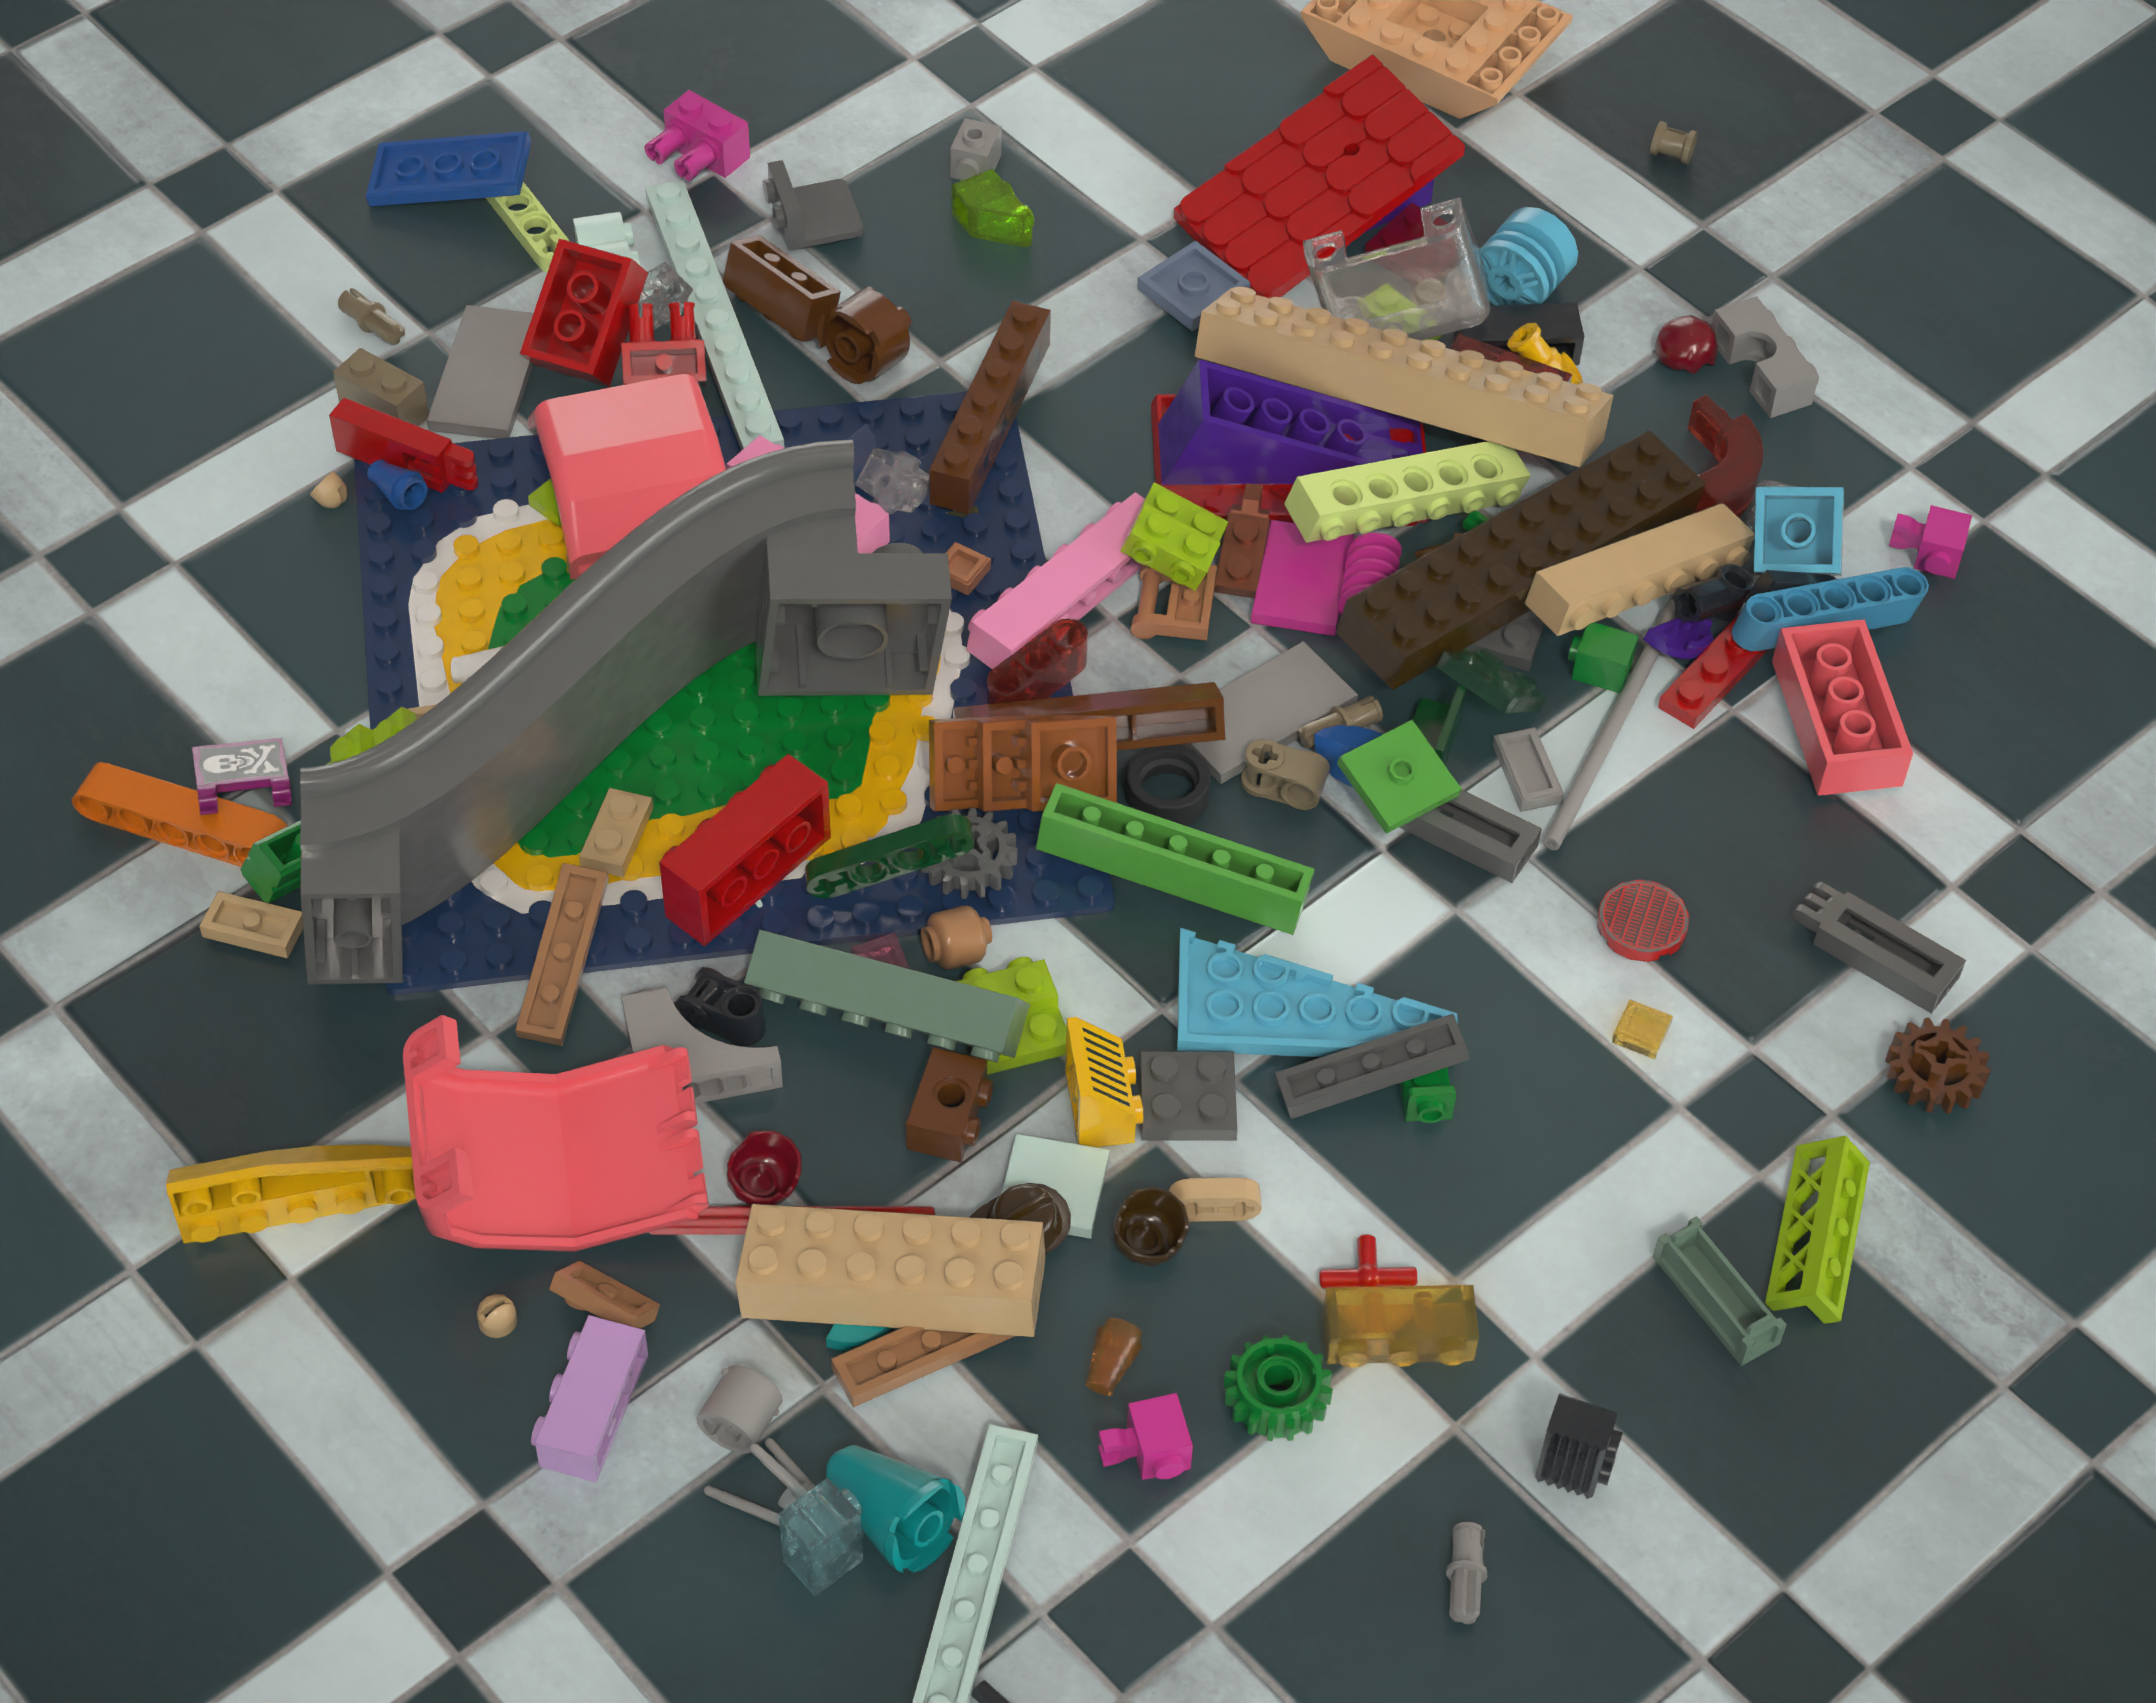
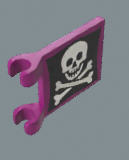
M282 738L192 747L200 815L219 813L217 793L264 787H271L274 807L292 805L290 779Z

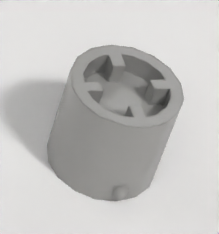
M733 1365L722 1369L721 1379L696 1419L702 1432L712 1441L730 1451L745 1454L751 1452V1445L758 1443L773 1416L779 1414L778 1408L783 1400L779 1389L768 1378L748 1367Z

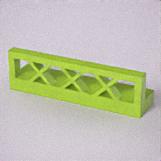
M1846 1135L1796 1145L1765 1302L1772 1311L1807 1305L1824 1324L1839 1322L1842 1319L1870 1161ZM1826 1156L1825 1163L1809 1177L1810 1160ZM1817 1191L1819 1193L1817 1202L1803 1216L1800 1215L1802 1204ZM1809 1230L1811 1232L1809 1243L1794 1256L1792 1254L1794 1244ZM1802 1271L1801 1288L1785 1292L1786 1284L1797 1273Z

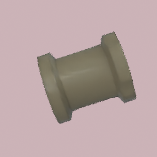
M1660 121L1652 139L1650 154L1655 156L1658 153L1679 158L1682 164L1688 165L1696 145L1697 131L1691 130L1687 133L1667 127L1666 122Z

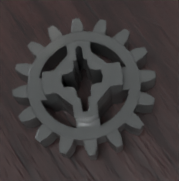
M971 808L968 816L965 817L970 820L972 825L973 848L962 856L921 869L922 873H929V884L931 886L942 882L943 894L946 895L951 893L954 888L959 889L961 899H966L970 890H975L980 898L985 897V887L987 886L999 891L1001 889V878L1011 880L1013 877V866L1017 865L1018 858L1015 833H1008V823L1001 821L994 824V813L989 811L981 818L977 817L976 808ZM957 809L952 810V814L961 815ZM997 849L998 855L993 861V851Z

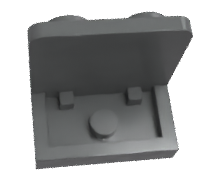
M783 160L768 163V179L763 180V191L767 204L772 203L775 227L777 230H782L788 250L856 238L863 234V223L845 180L835 179L793 187Z

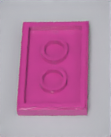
M1271 520L1251 614V623L1335 636L1340 614L1338 600L1341 596L1345 562L1348 557V547L1351 541L1354 540V534L1340 536L1331 541L1323 539L1306 543L1295 523Z

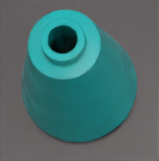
M851 1445L838 1450L827 1463V1487L894 1569L902 1573L903 1569L906 1568L913 1573L922 1571L935 1562L949 1547L954 1536L948 1531L954 1518L962 1522L965 1513V1495L957 1484L947 1478L857 1445Z

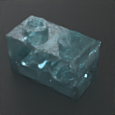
M828 1477L779 1513L783 1562L815 1597L863 1561L862 1538L864 1533L861 1529L862 1508L849 1490L844 1488L840 1491Z

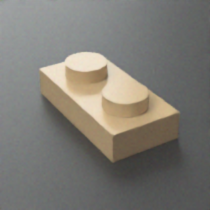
M609 788L579 856L580 866L624 877L652 813V797Z
M218 891L199 927L204 938L288 958L303 929V919L301 911Z

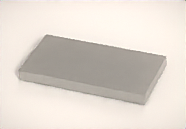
M466 305L427 418L429 431L495 439L510 437L533 367V363L520 354L533 313Z
M1303 641L1219 689L1224 698L1226 740L1182 745L1200 755L1205 760L1211 775L1222 784L1243 772L1245 767L1248 766L1245 761V752L1251 742L1259 739H1268L1287 746L1299 739V727L1329 715L1330 709L1334 706L1342 708L1356 703L1358 694ZM1265 752L1264 759L1269 756V752Z

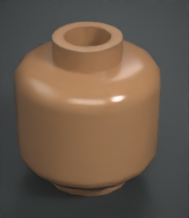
M959 906L931 914L927 921V926L921 930V942L924 953L931 963L936 962L940 968L952 970L981 962L986 955L987 944L992 942V930L986 917H979L978 913L970 906Z

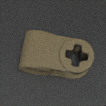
M1259 739L1251 742L1246 748L1245 761L1248 766L1242 772L1241 785L1248 794L1255 797L1274 800L1300 810H1310L1316 807L1320 800L1330 771V765L1318 753L1299 750L1268 739ZM1265 752H1269L1267 764L1264 763ZM1259 773L1262 774L1260 785L1256 783Z

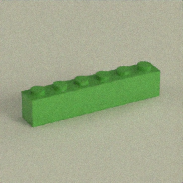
M1056 783L1042 814L1036 846L1037 850L1294 935L1315 871L1314 868Z

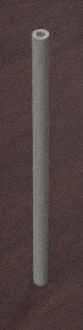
M1673 597L1669 598L1655 626L1679 618L1675 614ZM1647 642L1543 839V844L1550 850H1558L1661 653Z

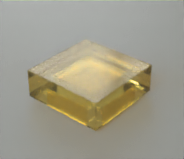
M1629 1000L1613 1033L1611 1043L1655 1059L1671 1026L1673 1016Z

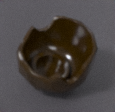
M1152 1186L1135 1190L1127 1196L1115 1216L1111 1231L1114 1234V1244L1120 1253L1131 1262L1153 1267L1170 1261L1177 1254L1188 1234L1190 1222L1185 1205L1172 1192Z

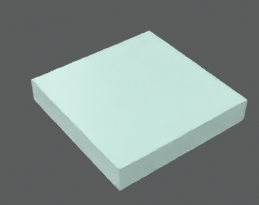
M1016 1134L1002 1193L1009 1187L1026 1183L1044 1184L1055 1189L1066 1200L1071 1213L1070 1230L1067 1235L1091 1239L1108 1167L1110 1150Z

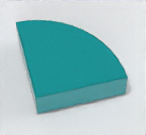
M834 1324L826 1337V1347L840 1351H850L851 1347L862 1346L887 1335L892 1328Z

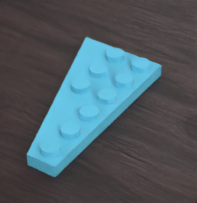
M1180 928L1177 1051L1324 1057L1450 1014H1454L1458 1024L1457 1013L1406 997L1394 1000L1373 993V987L1357 983L1356 987L1333 981V975L1267 954L1260 957L1235 950V944L1219 940L1218 944L1195 938L1196 932Z

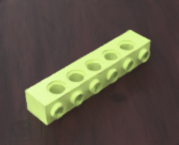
M1486 441L1298 476L1284 505L1306 543L1323 539L1331 541L1340 536L1359 532L1366 534L1379 528L1390 526L1402 527L1420 520H1438L1446 515L1461 512L1471 513L1474 510L1497 505L1508 506L1520 498L1521 492L1531 475L1514 448Z

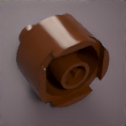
M865 287L820 317L817 324V339L820 348L827 347L832 357L827 362L832 369L843 379L854 384H862L865 381L870 382L907 356L910 349L908 328L911 326V318L904 308L896 307L888 298L878 293L874 288Z

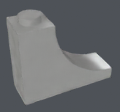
M668 987L656 990L644 989L634 994L621 996L631 1054L661 1045H666L673 1049L678 1047L688 1049L692 1082L682 1087V1089L684 1090L690 1086L693 1087L695 1104L783 1087L778 1046L740 1047L706 1036L690 1025L679 1013L670 997Z

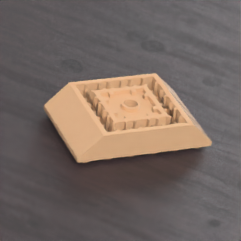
M1312 0L1301 11L1302 20L1330 61L1352 69L1373 54L1421 102L1458 119L1497 105L1567 28L1573 18V15L1538 0Z

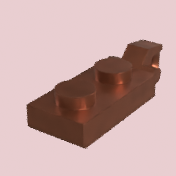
M1246 483L1242 505L1232 504L1231 513L1228 512V524L1223 538L1215 581V593L1255 598L1270 527V509L1260 508L1263 485Z

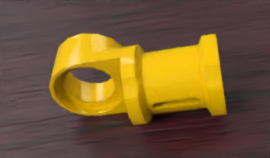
M1527 323L1521 326L1509 338L1507 346L1512 352L1519 353L1527 364V371L1537 374L1550 372L1561 376L1562 381L1576 385L1583 383L1582 376L1572 359L1565 352L1560 354L1555 347L1548 346L1540 335L1541 329L1537 323Z

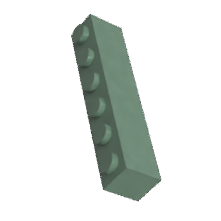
M759 930L744 981L745 984L759 989L758 992L761 998L766 1001L784 1005L786 997L800 1000L799 1009L821 1016H826L828 1008L843 1012L842 1021L866 1028L869 1027L870 1020L886 1024L884 1032L906 1039H911L913 1031L929 1035L927 1044L951 1051L955 1050L956 1043L972 1047L971 1056L998 1063L1000 1055L1015 1058L1030 1006L1029 1003L1013 996Z

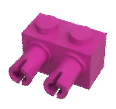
M688 90L663 110L665 130L644 146L648 158L652 161L656 160L657 164L665 162L675 151L683 154L674 161V168L677 174L682 178L685 177L687 181L693 180L704 168H708L726 178L750 158L748 122Z

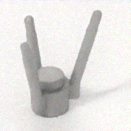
M768 1438L765 1441V1445L778 1462L758 1444H752L750 1451L788 1487L778 1502V1505L784 1509L783 1515L715 1487L706 1486L704 1488V1493L707 1496L775 1524L790 1536L798 1528L806 1534L812 1533L823 1522L832 1507V1502L827 1498V1495L809 1480L772 1438Z

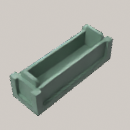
M1696 1216L1690 1219L1688 1226L1670 1236L1666 1233L1659 1236L1653 1258L1740 1366H1743L1780 1345L1787 1324L1781 1317L1776 1319L1702 1230L1703 1223Z

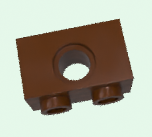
M933 1047L906 1122L907 1150L962 1162L967 1145L974 1147L979 1136L981 1119L977 1118L980 1107L988 1108L993 1093L994 1081L987 1079V1060ZM950 1104L958 1105L957 1107H946V1105Z

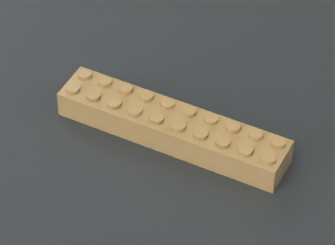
M1247 287L1229 289L1201 312L1195 357L1577 467H1581L1604 441L1613 395L1602 392V389L1594 384L1581 383L1576 385L1562 381V377L1554 373L1541 372L1537 374L1523 370L1522 365L1515 362H1494L1484 359V355L1476 351H1455L1446 348L1444 343L1437 340L1419 341L1407 337V334L1401 330H1380L1370 327L1369 323L1362 319L1349 318L1345 320L1331 316V312L1326 309H1305L1293 305V302L1287 298H1266L1256 295L1253 289Z

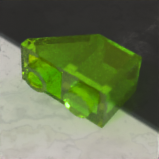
M993 168L952 184V214L971 237L1020 247L1032 245V227L1035 225V220L1031 209L1019 201L1014 195L1011 185L1007 181H1003Z

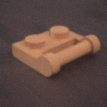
M1141 564L1139 576L1143 582L1138 614L1133 616L1131 633L1140 639H1150L1155 635L1207 641L1217 565H1210L1207 574L1196 591L1185 585L1174 582L1171 578L1149 566ZM1163 581H1172L1167 615L1155 614L1159 584Z

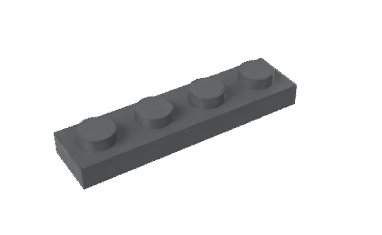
M1450 1014L1276 1072L1275 1075L1289 1116L1293 1119L1470 1060L1455 1016Z

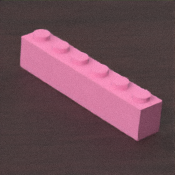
M1135 492L1122 503L1116 502L1113 504L1106 516L1096 524H1088L1082 530L1079 537L1069 545L1063 544L1048 562L1043 566H1035L1027 574L1025 580L1014 589L1012 587L1007 588L990 608L979 610L968 625L970 634L966 650L1007 679L1140 571L1141 564L1120 552L1145 498Z

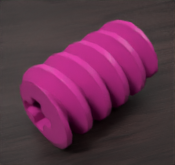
M1366 533L1359 535L1351 541L1348 547V557L1345 562L1341 596L1338 600V609L1341 615L1348 598L1388 577L1399 569L1402 546L1397 539L1383 533Z

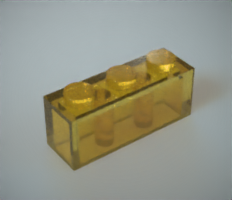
M1473 1285L1326 1288L1323 1324L1327 1364H1341L1345 1367H1360L1367 1363H1391L1395 1366H1409L1416 1362H1440L1444 1365H1458L1465 1361H1474L1479 1330Z

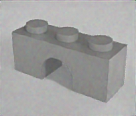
M1757 296L1715 310L1711 327L1717 336L1718 351L1729 365L1743 360L1757 362L1749 392L1769 418L1812 405L1819 381L1816 368L1805 359L1798 350L1793 338L1787 336L1777 323L1774 314L1766 309Z

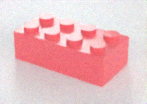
M1865 619L1781 628L1772 663L1817 795L1902 787L1913 751Z

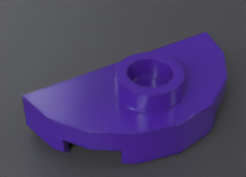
M1676 618L1649 628L1643 640L1656 650L1671 657L1693 659L1697 658L1713 642L1714 638L1710 630L1713 623L1711 618L1699 622L1689 621L1683 623L1680 618Z

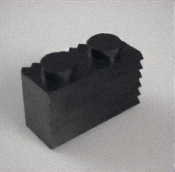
M1559 1393L1547 1427L1535 1475L1538 1483L1545 1480L1548 1486L1555 1484L1557 1489L1564 1487L1567 1493L1574 1490L1577 1496L1584 1494L1586 1499L1593 1497L1597 1483L1607 1486L1623 1432L1614 1430L1618 1413Z

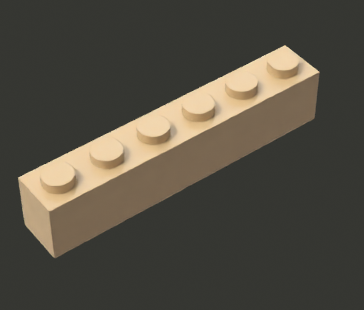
M1722 503L1537 571L1525 604L1557 636L1575 629L1581 630L1593 622L1607 617H1615L1620 612L1638 605L1644 606L1651 600L1669 593L1674 594L1679 587L1712 578L1717 575L1720 568L1725 564H1735L1742 567L1750 556L1749 550L1755 538V533Z

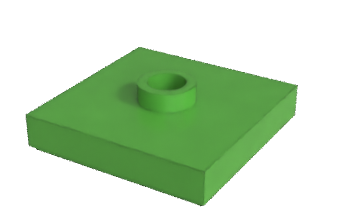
M1413 720L1340 756L1337 762L1339 768L1386 834L1458 797L1462 790Z

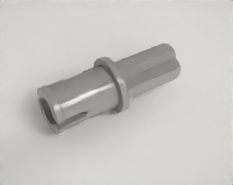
M1461 1522L1453 1527L1452 1562L1446 1569V1576L1451 1580L1449 1615L1454 1622H1463L1466 1625L1473 1624L1480 1615L1481 1583L1487 1579V1569L1483 1565L1486 1531L1482 1529L1480 1524L1474 1522Z

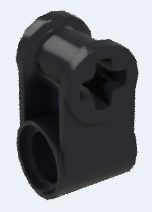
M709 967L699 969L695 974L696 982L688 993L679 996L674 1002L679 1013L690 1025L713 1033L734 1045H753L759 1042L766 1032L762 998L759 992L753 987L734 981Z

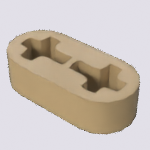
M1189 1178L1175 1182L1169 1189L1185 1205L1189 1222L1243 1221L1256 1217L1262 1210L1260 1186L1256 1181L1249 1178Z

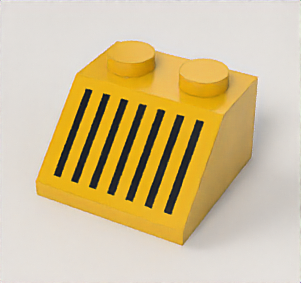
M1077 1017L1067 1018L1065 1074L1077 1143L1090 1147L1135 1143L1136 1124L1143 1123V1107L1140 1095L1132 1096L1130 1086L1136 1084L1133 1056L1125 1057L1121 1038Z

